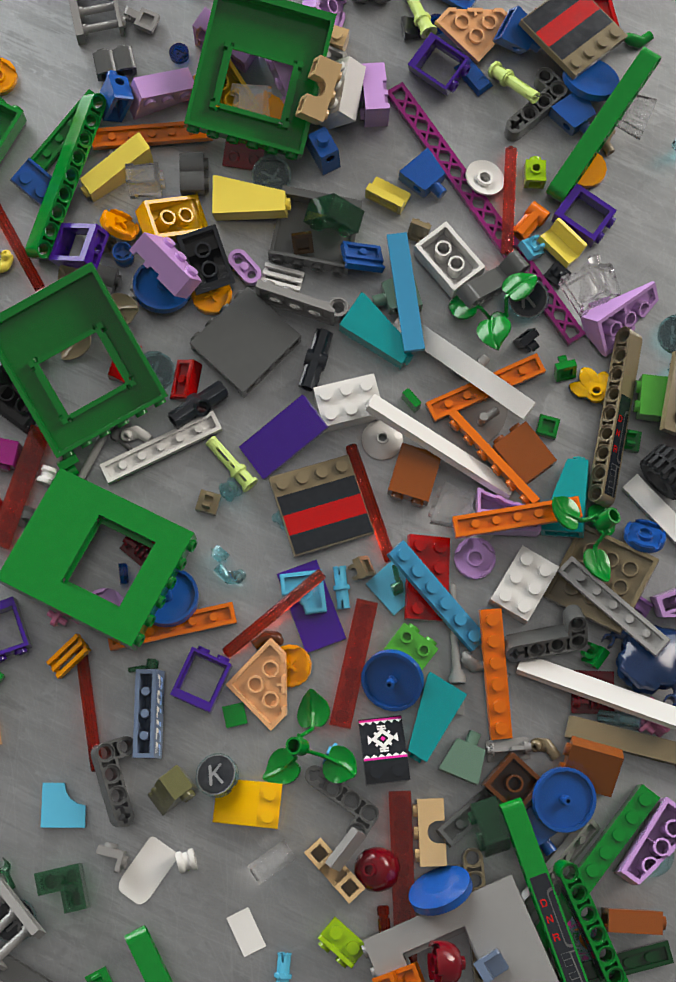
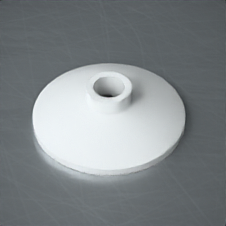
M477 160L472 162L466 170L468 185L481 195H495L503 188V173L492 162Z
M381 420L371 422L362 434L363 449L370 457L377 460H388L395 457L403 443V435ZM385 435L387 439L385 441L379 440V436Z

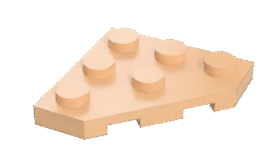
M448 7L434 24L470 57L474 63L478 64L496 45L493 39L507 12L503 8L456 9V7Z
M272 638L225 684L270 731L287 716V653Z

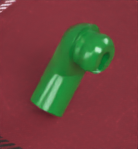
M647 31L642 36L635 33H626L628 36L624 42L631 47L640 49L653 40L654 36L650 31Z

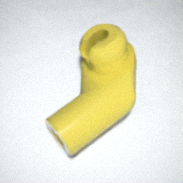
M3 250L0 253V274L9 271L14 261V257L9 250Z

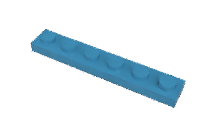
M404 540L401 541L387 554V557L470 652L474 651L481 644L480 628Z

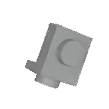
M105 841L104 845H98L96 854L117 859L114 869L115 873H121L122 869H126L129 857L125 856L126 851L117 849L118 844Z

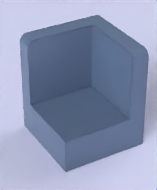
M498 948L473 963L484 982H491L495 977L509 969Z

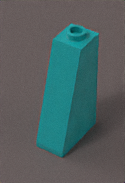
M361 292L339 324V331L397 368L402 369L404 364L408 366L414 355L412 352L404 353L401 333L366 294Z
M579 456L567 459L551 498L552 500L553 497L579 496L582 518H586L590 471L589 460ZM559 522L541 525L542 536L584 538L585 522H578L576 530L566 529Z
M429 672L426 677L407 749L411 753L409 757L418 763H421L422 760L428 761L467 696L466 693L432 672Z

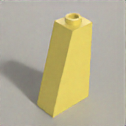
M139 132L80 178L82 184L80 189L86 198L90 197L95 202L154 165L151 149Z
M213 175L212 214L216 221L288 218V210H291V200L287 198L285 191Z

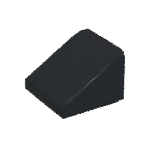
M402 16L400 23L404 40L422 38L419 27L414 24V17Z

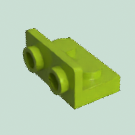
M336 917L330 921L318 936L320 940L318 945L327 953L330 950L337 955L335 960L344 968L349 966L352 969L363 954L361 947L364 945L363 941Z

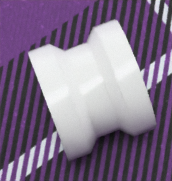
M42 465L41 476H38L36 481L49 487L59 470L51 466Z
M193 848L188 849L184 853L180 851L175 852L180 874L185 873L189 869L193 871L198 870Z

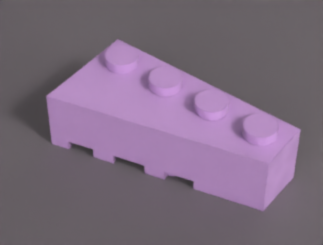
M668 797L658 800L614 873L631 885H640L676 849V803Z

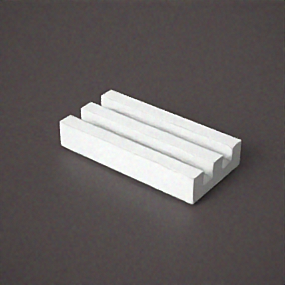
M265 262V268L260 280L264 281L267 279L274 282L277 286H288L293 288L295 292L300 293L305 272ZM272 271H276V272L288 274V275H291V276H287V275L275 273V272H272ZM270 276L278 278L280 280L297 283V286L268 279L266 277Z

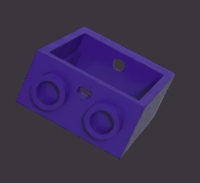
M431 32L408 63V68L411 73L448 97L450 92L453 93L459 86L461 77H465L469 73L471 63L468 56ZM435 48L461 64L446 86L421 70Z
M577 183L556 210L551 221L554 223L558 218L563 220L591 248L594 243L599 244L603 239L605 228L610 229L616 221L614 215L617 210ZM578 198L606 216L593 234L566 216Z
M61 223L48 260L58 267L64 265L78 269L92 262L97 270L109 233L98 224ZM87 235L80 255L69 256L75 236Z
M13 596L0 601V614L13 610L23 643L1 650L0 662L7 660V656L13 654L15 656L23 655L28 652L27 649L32 648L17 599Z
M198 646L197 649L192 647L170 695L211 714L233 666L229 663L230 659L218 654L217 657L209 654L210 650L202 646ZM196 656L224 668L209 702L181 690Z

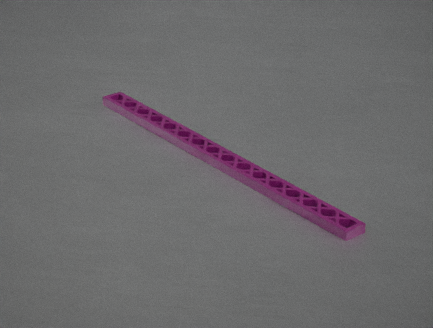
M401 82L389 89L387 98L424 149L428 148L445 171V178L505 259L509 255L507 252L508 247L516 248L530 265L529 272L525 273L535 274L546 289L547 296H551L553 299L552 304H546L542 312L565 344L570 346L584 337L586 334L533 260L528 261L517 246L520 242L488 198L475 192L473 189L472 193L463 192L461 189L462 184L468 185L466 168L405 84ZM402 91L405 99H396L394 94ZM406 107L414 108L416 115L407 114L405 112ZM417 122L426 124L427 131L419 130L416 127ZM428 138L437 139L439 142L438 146L429 145L427 142ZM439 153L448 154L450 157L449 162L440 160ZM450 169L459 170L461 172V176H452L450 174ZM473 200L482 201L484 204L483 209L474 207ZM485 215L493 217L495 223H486L484 221ZM496 231L504 232L506 240L497 239L495 236ZM554 311L562 312L565 315L564 321L555 319ZM566 327L574 328L578 334L569 338L565 333Z

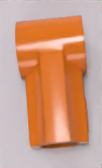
M533 201L525 211L524 216L512 229V233L519 241L529 238L537 227L540 228L546 222L551 213L536 201Z

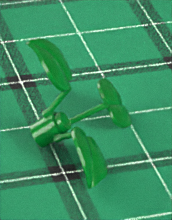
M515 273L505 279L502 284V290L506 293L504 297V313L496 311L490 316L480 305L469 309L457 295L449 302L448 307L452 315L461 320L473 317L477 309H479L487 317V320H483L478 324L476 329L477 335L484 344L499 351L511 330V322L507 319L509 317L508 299L520 301L526 298L534 289L538 277L530 273Z
M565 496L553 497L552 508L554 515L564 528L576 530L578 522L591 521L601 534L593 545V549L584 551L583 561L585 567L593 576L603 582H609L611 576L610 561L606 552L598 549V545L605 536H611L614 533L615 525L621 521L619 512L613 507L605 508L600 505H592L587 510L588 517L580 518L579 507L572 499Z
M309 689L303 696L297 713L299 725L309 729L301 734L298 733L297 737L289 738L286 742V748H279L272 753L262 777L265 781L283 785L294 782L301 772V767L296 760L298 756L306 754L326 759L323 764V774L332 783H344L356 776L357 762L353 753L348 748L340 745L333 746L328 756L310 750L309 742L303 738L314 731L315 726H324L330 717L329 704L314 689Z

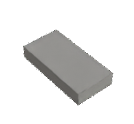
M352 827L325 863L340 872L367 836L362 831Z

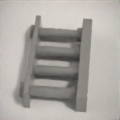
M68 0L78 45L86 44L85 36H88V33L118 27L121 37L125 36L123 28H127L125 16H120L117 0L82 8V6L78 7L77 1L81 0ZM112 10L116 12V20L91 25L82 24L81 21L87 15Z
M0 874V904L6 902L10 907L9 913L0 920V932L14 920L19 919L23 924L22 930L0 949V970L5 971L8 967L2 959L27 937L33 936L40 939L46 932Z

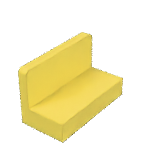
M375 177L373 183H369L366 187L365 197L401 215L411 197V193L379 177Z
M560 218L556 219L551 228L537 240L540 244L545 243L544 248L565 268L575 262L587 247V243Z

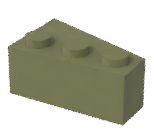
M176 765L157 780L154 785L155 787L148 793V797L162 816H164L180 802L186 803L196 796L194 791L198 788L183 768Z

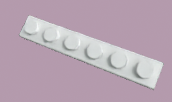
M211 411L206 416L198 417L179 429L175 428L100 464V467L110 485L223 430L214 411Z

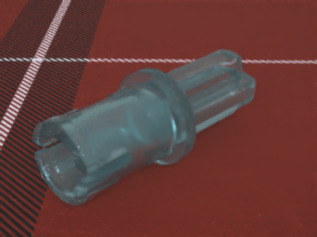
M599 710L597 713L598 722L617 724V727H641L642 718L620 710L619 712Z

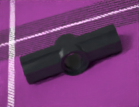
M317 328L311 347L307 350L303 364L304 369L298 387L305 391L311 392L313 387H317L321 372L325 369L328 359L327 353L333 338V333L329 330Z
M218 380L200 393L188 395L183 404L168 413V418L173 426L179 429L196 417H204L209 414L211 407L227 398L229 393L222 382Z

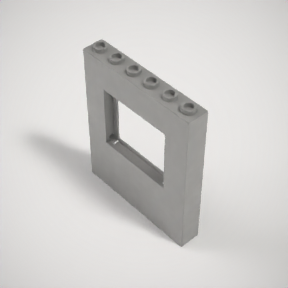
M512 874L471 892L466 901L452 911L436 916L420 914L364 939V945L361 946L366 959L370 958L373 964L370 969L375 978L411 964L408 957L430 948L428 947L430 941H446L465 932L477 960L498 948L508 964L509 969L495 977L491 982H559Z

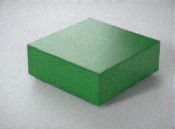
M408 388L402 392L401 399L416 413L421 407V401Z
M540 414L535 433L538 436L555 440L560 419Z
M243 702L222 707L226 728L248 724Z

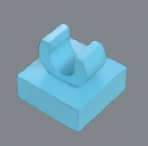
M539 235L524 239L517 245L528 261L540 258L545 253L543 249L546 244H538L536 241Z

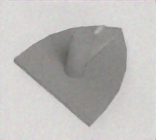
M485 401L464 409L460 414L489 443L503 428L508 409L499 402Z

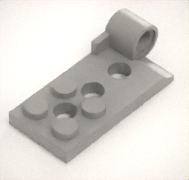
M258 279L255 286L256 294L268 305L334 326V323H341L349 310L348 302L342 297H335L328 303L295 292L291 287L277 286L274 282L267 279L264 281ZM341 307L344 311L336 313L334 308Z

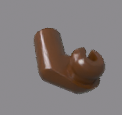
M266 630L254 638L251 643L258 650L270 638L279 646L283 644L284 639L278 631Z

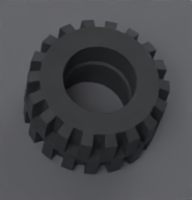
M659 444L640 461V468L647 481L660 494L671 500H676V450L665 444Z

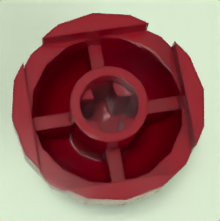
M372 847L358 855L354 863V874L366 890L383 892L389 890L397 881L396 878L400 867L396 856L390 850Z
M442 940L430 941L428 947H432V953H427L429 979L435 982H457L461 977L462 970L466 969L465 957L461 956L459 949L451 942Z

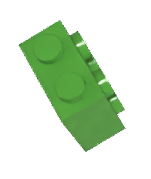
M642 374L639 380H636L634 392L637 393V400L633 404V412L636 413V419L661 422L668 381L667 376Z
M404 622L383 650L394 649L410 655L418 663L421 670H423L438 651V648L436 647L437 643L428 636L424 638L420 635V630L411 623L407 625Z

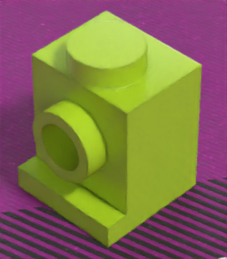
M532 156L526 159L524 164V188L544 189L546 184V160H541L539 156Z

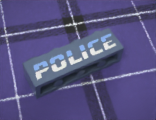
M136 669L132 758L162 759L165 671L158 669Z

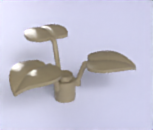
M60 265L58 280L76 271L78 268ZM123 293L111 294L129 325L139 311L137 302L129 295ZM91 335L61 352V359L73 360L85 354L91 345Z

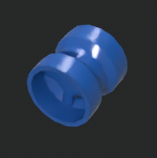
M123 241L113 246L112 254L115 263L119 267L127 268L133 264L135 257L129 251L131 248L130 244Z

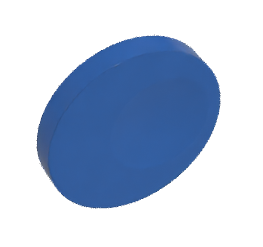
M601 60L597 61L574 80L564 70L562 73L563 81L572 93L583 99L595 102L607 101L620 82L615 70Z
M144 265L138 268L133 277V294L142 307L154 313L165 314L175 312L187 304L191 295L187 299L174 296L157 279L159 274L151 266L148 269Z
M179 570L176 576V584L172 590H168L165 596L166 602L161 609L158 608L153 625L174 627L187 621L196 611L199 603L197 584L192 576L184 570Z
M387 649L375 653L366 662L361 673V683L364 693L376 706L388 711H402L415 704L420 697L424 687V677L420 666L410 655L399 650Z
M556 767L547 771L539 778L533 789L532 805L537 818L546 827L557 832L569 833L582 828L592 818L596 808V792L592 782L584 773L570 767Z
M453 865L442 866L419 877L411 886L408 897L412 908L418 914L425 916L441 915L452 911L465 902L472 892L473 883L466 869Z

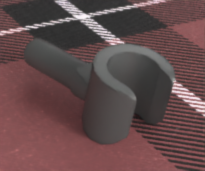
M113 427L109 434L110 439L118 442L128 451L133 449L120 438L122 430Z

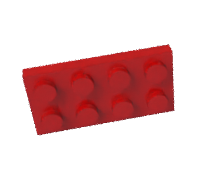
M417 534L407 535L408 546L449 592L450 538ZM406 579L404 619L444 622Z

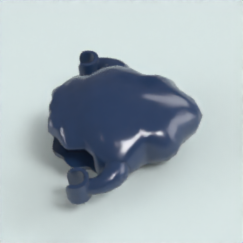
M654 625L670 639L669 644L656 657L624 630L621 635L612 631L602 637L601 643L605 639L611 642L607 649L612 648L615 639L622 640L621 652L616 658L617 676L633 692L649 695L654 694L658 689L668 690L672 688L673 694H668L663 702L671 700L673 702L672 706H676L675 629Z

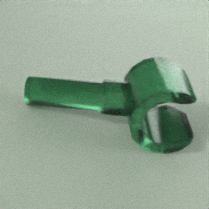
M392 565L395 583L391 584L390 587L396 596L403 593L404 585L400 580L398 568Z
M148 658L146 665L129 667L128 672H136V669H158L159 661Z
M3 858L5 863L0 868V873L4 875L9 886L14 889L16 886L9 872L11 864Z

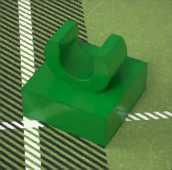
M566 355L558 356L559 363H555L554 367L556 382L576 378L577 364L575 359L567 360Z
M627 429L624 451L639 452L641 431Z
M75 453L56 463L59 469H67L68 472L74 475L79 473L74 465L79 462Z
M588 641L589 649L586 652L582 650L580 652L583 656L581 661L585 665L598 670L610 652L606 648Z
M106 966L85 977L87 982H113Z

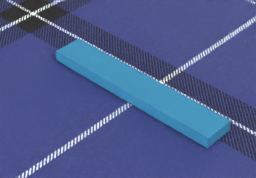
M407 232L387 234L386 239L404 353L425 351Z

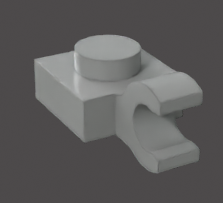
M126 7L123 13L126 21L134 22V28L151 35L160 20L159 14L143 7L140 12Z

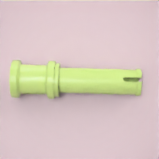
M406 0L415 17L414 24L421 31L420 36L422 39L426 40L431 32L436 35L437 27L432 24L431 16L425 12L420 0Z
M499 61L491 64L488 69V76L490 78L497 79L503 87H510L532 104L539 100L537 96H540V92L518 79L511 69L504 68Z
M216 436L211 437L205 445L230 471V477L242 486L243 492L249 491L256 485L258 479L251 476L244 464L238 463Z

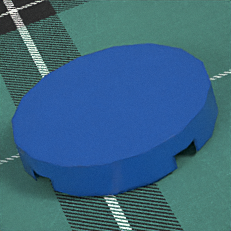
M636 519L635 522H628L623 532L626 543L633 549L644 553L658 552L666 542L665 531L663 530L662 532L657 523L646 519Z

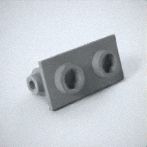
M528 737L485 740L487 762L501 761L508 752H514L521 760L531 759L530 752L532 749Z

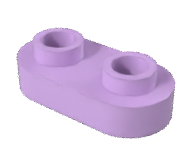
M235 249L230 252L228 262L231 269L246 285H256L257 280H260L262 277L259 266L244 250ZM237 259L242 260L240 264L235 263ZM254 274L255 277L251 279L248 275Z

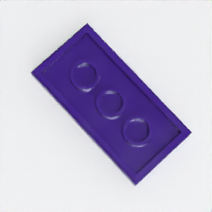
M302 394L241 444L239 448L262 479L266 480L329 427L305 395Z
M316 559L278 573L277 577L280 582V574L320 570ZM324 578L327 613L305 615L303 606L297 600L285 597L303 647L307 653L346 640Z

